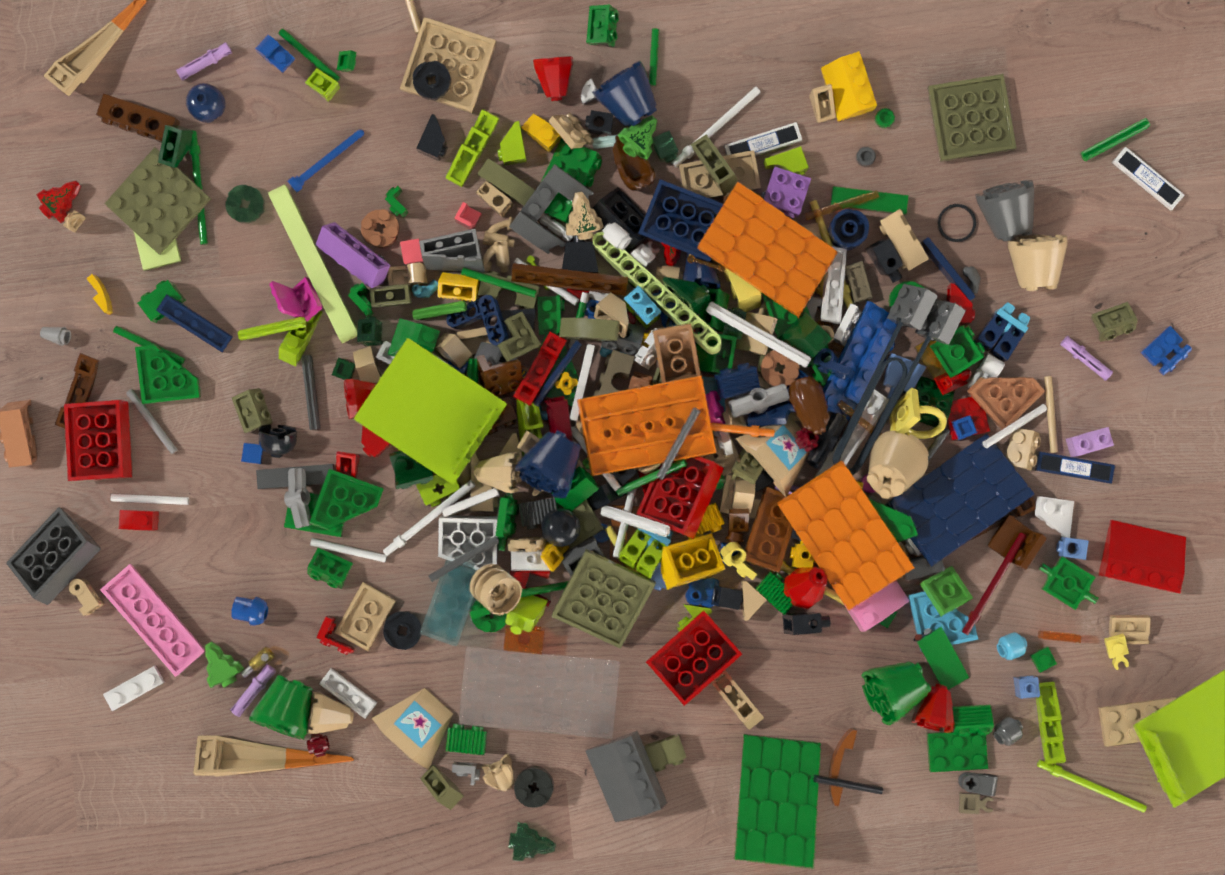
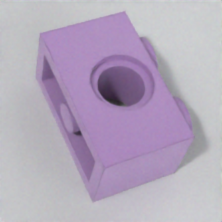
M1109 427L1066 439L1071 457L1114 446Z

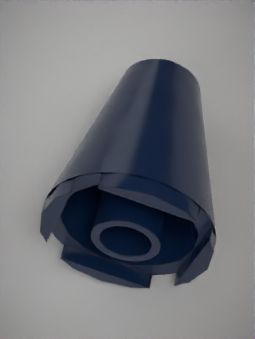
M687 253L683 280L696 282L699 286L704 285L708 289H720V280L713 259L709 262Z

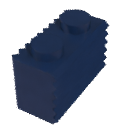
M743 363L738 365L737 369L725 368L720 370L719 374H715L719 397L727 399L751 392L755 388H761L756 366Z

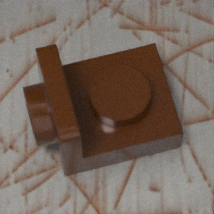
M729 509V532H748L749 509Z

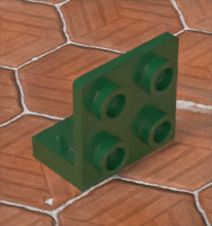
M921 376L916 385L919 406L936 407L945 414L948 420L955 390L942 395L935 380ZM922 413L918 422L936 427L939 424V419L935 415Z
M397 451L389 454L395 473L396 489H408L412 485L418 483L426 484L434 479L433 471L404 452Z

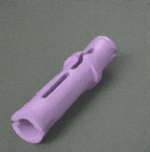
M225 42L213 50H207L206 54L176 69L183 81L213 63L217 64L218 60L232 54V51Z
M1069 336L1063 339L1060 345L1073 354V358H1078L1103 378L1104 381L1112 375L1113 371L1087 352L1083 345L1080 346Z
M266 664L260 674L252 679L248 689L230 709L234 715L240 717L257 694L266 688L267 682L276 673L272 666Z

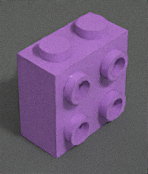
M774 167L763 200L783 212L790 219L798 218L811 178Z

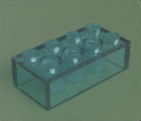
M446 560L444 566L452 561ZM460 565L439 578L420 634L453 646H458L475 600L470 592V582L477 570Z

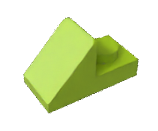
M317 68L305 82L327 102L340 89L337 81Z
M683 604L691 617L685 616L678 622L679 626L676 628L680 632L703 610L708 615L712 613V610L706 607Z

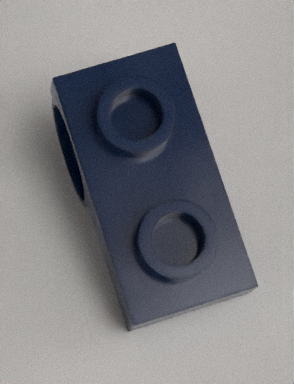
M824 348L815 356L813 363L818 367L817 370L826 374L828 372L835 373L834 376L842 380L846 378L853 380L855 372L850 367L839 364L838 357L831 349ZM827 356H832L829 362L824 363Z

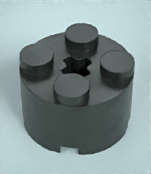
M538 766L524 769L518 775L514 784L516 798L521 804L530 808H537L546 804L554 790V782L547 770ZM534 782H536L537 787L539 789L531 791V787L529 785H532Z

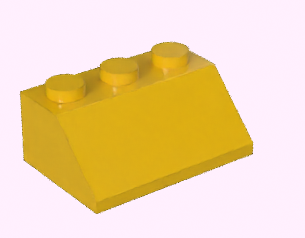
M860 51L842 56L820 68L825 84L832 85L835 114L838 122L875 110L877 103Z
M712 533L663 547L661 574L667 590L714 576L725 570Z

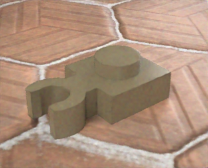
M959 792L958 812L979 814V809L993 812L992 808H987L985 805L987 801H993V798L985 796L980 799V794Z

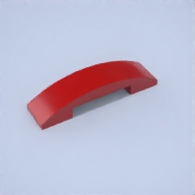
M549 332L529 371L516 390L514 398L531 406L567 340Z

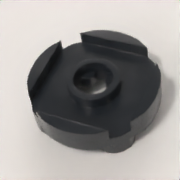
M438 61L423 62L413 72V85L416 92L422 98L436 101L449 91L451 77L448 69ZM435 76L436 83L429 85L427 78Z
M399 611L387 618L383 635L391 647L407 650L419 642L422 636V624L418 617L411 612ZM400 625L408 628L406 631L407 635L398 634Z

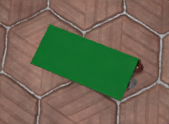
M942 627L934 631L933 629L926 628L923 634L915 635L914 641L919 645L939 683L946 686L947 690L969 678Z

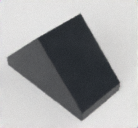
M616 478L617 482H618V483L620 484V486L622 487L623 485H622V484L619 482V480ZM606 483L600 486L587 500L595 511L627 495V493L618 496L612 486Z

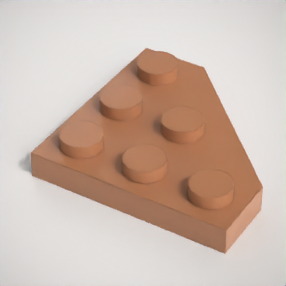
M980 377L967 392L1002 430L1014 423L1045 390L1032 377Z

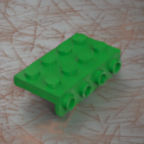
M561 138L542 180L553 165L556 164L589 189L594 183L596 171L601 168L602 157L598 152L586 147L571 149ZM558 192L543 213L568 224L569 214L573 211L572 201Z

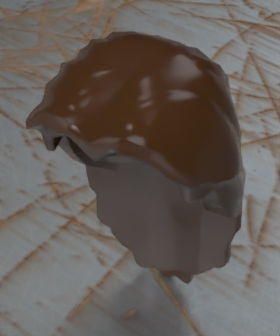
M616 135V142L612 151L619 175L626 187L632 191H637L653 184L656 174L648 159L640 158L637 155L636 157H631L623 150L624 144Z
M811 376L795 380L789 386L788 394L797 417L802 422L803 427L813 431L815 435L826 432L825 426L828 424L830 416L822 387Z

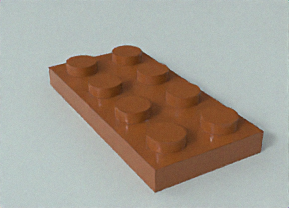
M765 487L745 549V561L779 573L793 527L777 504L785 496L777 490Z

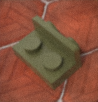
M1128 302L1094 313L1091 316L1099 332L1098 339L1100 342L1110 341L1116 336L1132 333L1136 329L1138 321Z
M260 388L249 389L232 397L244 433H249L273 423Z
M743 448L738 457L741 461H736L731 469V472L734 473L731 479L735 481L736 477L739 476L754 485L763 467L751 453H747Z

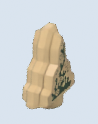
M583 192L575 193L572 202L573 211L569 214V223L566 225V235H578V239L581 240L590 239L593 237V232L604 228L602 219L597 217L594 209L590 208L589 200Z

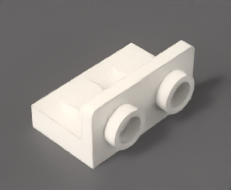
M850 304L834 335L836 343L843 346L846 345L862 313L858 306Z

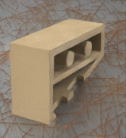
M901 209L880 221L882 225L879 228L884 236L888 234L895 250L901 257L903 269L907 267L909 271L929 259Z

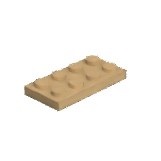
M754 150L722 156L736 175L739 183L750 190L761 189ZM701 161L679 165L684 189L709 199L725 196L719 190Z
M1170 697L1098 707L1104 746L1140 742L1133 725L1177 698Z

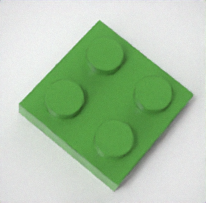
M953 566L920 583L941 617L973 599Z

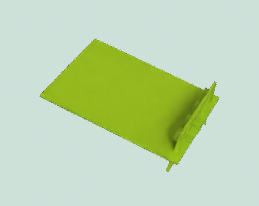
M407 338L354 417V420L453 485L467 463L470 462L471 457L479 445H481L489 430L492 429L493 424L507 403Z
M1225 670L1133 725L1158 778L1157 782L1160 783L1163 791L1168 795L1174 808L1187 802L1193 796L1225 777Z

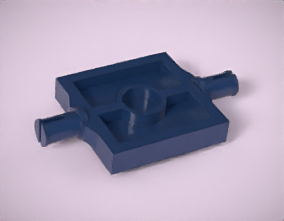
M787 400L769 406L763 413L750 412L744 415H748V426L757 425L760 427L787 424L789 414L795 411L791 401Z

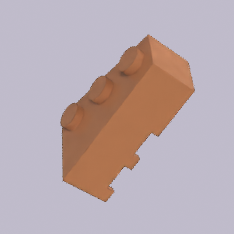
M31 400L8 402L0 409V441L4 444V459L8 462L9 468L32 465L37 460L35 435L31 434L30 424H33V418H29L28 406H31Z

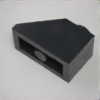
M431 114L416 149L419 153L439 161L441 157L444 158L448 147H446L447 144L436 116Z

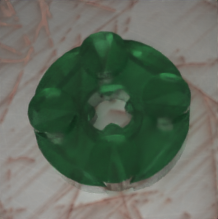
M238 185L228 193L227 201L225 202L226 211L231 218L239 223H252L259 219L265 211V202L262 194L252 186ZM244 199L246 201H250V204L246 209L244 207H240V205L243 204L242 200Z

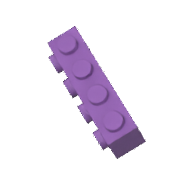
M333 222L322 226L316 246L350 271L352 275L363 281L366 286L373 288L384 283L390 264L337 223Z

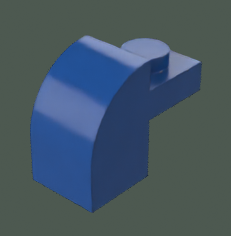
M267 35L255 48L271 65L273 64L282 73L295 60L270 35Z

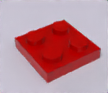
M972 396L952 402L950 416L947 420L951 440L958 439L951 422L968 415L971 416L977 433L973 435L990 432L986 412Z

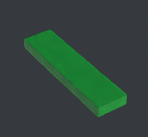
M833 186L830 206L890 214L901 209L903 215H906L909 195Z

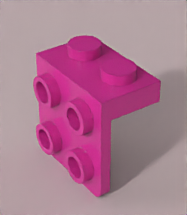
M307 277L303 278L293 288L274 281L269 284L272 290L271 293L278 304L277 307L283 314H288L295 318L305 317L308 322L323 308L311 280Z

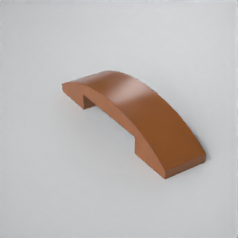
M850 728L838 742L832 755L828 777L838 779L845 748L853 750L857 734L855 728ZM829 785L832 803L839 807L843 788Z

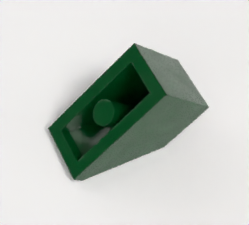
M165 125L158 163L177 168L190 149L194 130L178 125Z

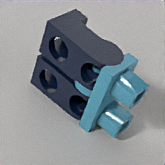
M1009 302L995 311L985 327L974 339L976 343L980 342L985 350H990L989 353L1002 362L1009 359L1024 333L1028 330L1027 325L1030 317L1024 313H1020L1017 319L1011 316L1015 307Z

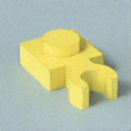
M1119 634L1105 638L1107 654L1110 659L1113 658L1112 665L1118 670V663L1123 661L1126 667H1129V662L1124 657V655L1129 654L1125 636Z

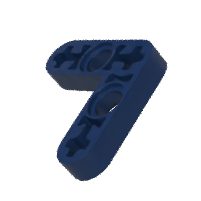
M490 295L482 296L476 299V301L466 304V311L447 315V324L456 330L462 329L483 318L488 339L496 347L509 339L499 303ZM489 301L492 302L489 304L490 309L486 307ZM475 308V315L469 317L470 309ZM496 316L497 323L491 326L490 320Z

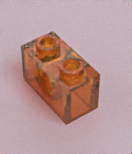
M511 626L506 627L503 651L542 655L545 630H541V626H535L531 632L522 630L521 634L526 633L530 637V641L526 644L520 642V634L511 632Z

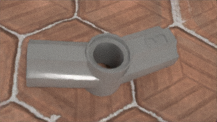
M303 468L289 469L288 491L284 495L285 504L288 508H291L296 528L311 525L309 524L311 515L308 507L310 494L306 489V469Z

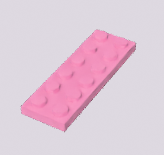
M132 564L125 567L100 589L175 677L205 653V648Z

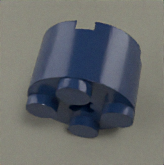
M844 209L838 212L828 227L831 242L836 247L847 250L859 247L867 238L869 232V222L866 216L861 211ZM846 227L852 228L851 233L845 231Z

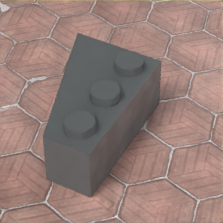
M476 229L419 241L426 270L462 271L464 267L477 272H485Z

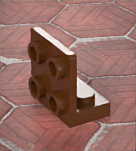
M484 355L477 356L480 383L484 389L495 396L511 393L518 389L523 380L519 359L492 366L490 361L487 362Z
M1007 515L989 542L988 547L1005 558L1019 533L1025 534L1027 537L1011 563L1018 568L1027 570L1047 537L1032 531L1013 516Z

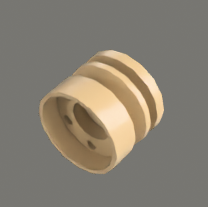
M497 564L484 565L477 570L470 582L472 596L495 615H503L510 612L519 603L522 595L520 583Z

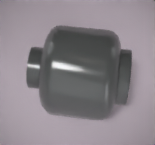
M1007 717L995 725L993 735L999 744L1010 746L1022 738L1023 725L1019 720Z

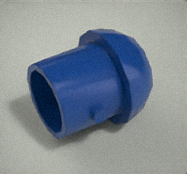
M255 597L254 599L235 598L231 611L232 619L247 621L250 626L264 623L267 618L268 604L264 599L260 597Z

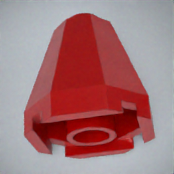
M573 57L534 59V69L546 98L551 97V101L562 100V96L567 95L573 69Z
M356 379L344 380V395L347 403L348 419H354L376 386V383Z
M797 568L785 578L784 594L791 598V603L794 606L809 609L823 598L827 584V574L821 568Z
M936 684L935 687H930L931 691L927 693V696L917 707L911 722H917V725L938 732L940 728H943L944 733H950L954 727L951 692L947 690L946 686Z

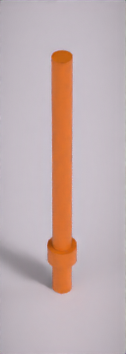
M711 423L712 431L749 434L750 437H774L775 429L759 428L757 425L748 427Z

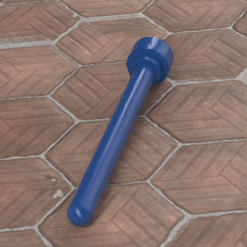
M362 129L357 130L299 177H291L287 182L296 193L303 189L302 186L305 185L304 182L360 139L364 135V131Z

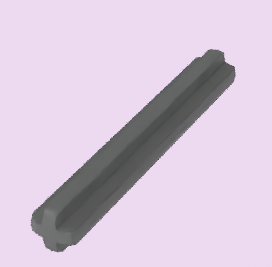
M304 355L301 357L308 421L309 429L313 431L320 429L313 359L311 355Z

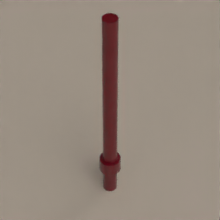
M1019 533L974 611H971L968 615L969 619L962 629V633L969 635L975 623H978L981 619L982 611L1027 536L1025 534Z

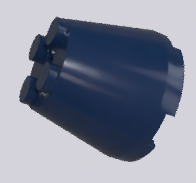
M640 60L600 85L601 88L592 91L595 98L624 126H635L641 122L640 117L649 116L657 111V104L645 68Z
M560 431L546 433L520 459L515 470L520 472L519 477L538 491L552 492L553 497L566 498L571 489L581 446L576 442L566 439L567 436Z

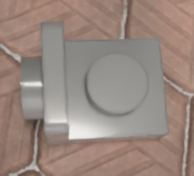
M453 763L452 773H457V776H468V774H471V785H475L476 780H480V769H477V763Z

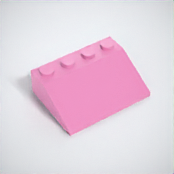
M895 580L848 612L859 630L865 632L909 602V599L897 580Z

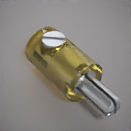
M265 646L248 661L249 666L241 672V675L247 677L254 670L258 672L275 657L274 653Z

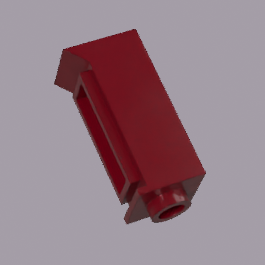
M564 396L544 399V402L549 405L546 408L550 433L560 431L567 436L566 439L572 442L567 399Z

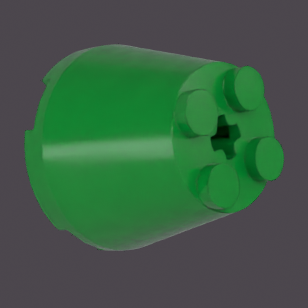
M908 661L871 668L862 673L861 676L865 681L862 689L872 711H877L880 714L884 724L892 725L898 722L931 691L930 685L922 675V667L918 663L913 664Z
M277 675L274 682L252 711L249 721L262 727L266 726V728L277 731L280 734L304 740L308 729L313 688L305 686L302 682L296 680L292 682L288 678Z

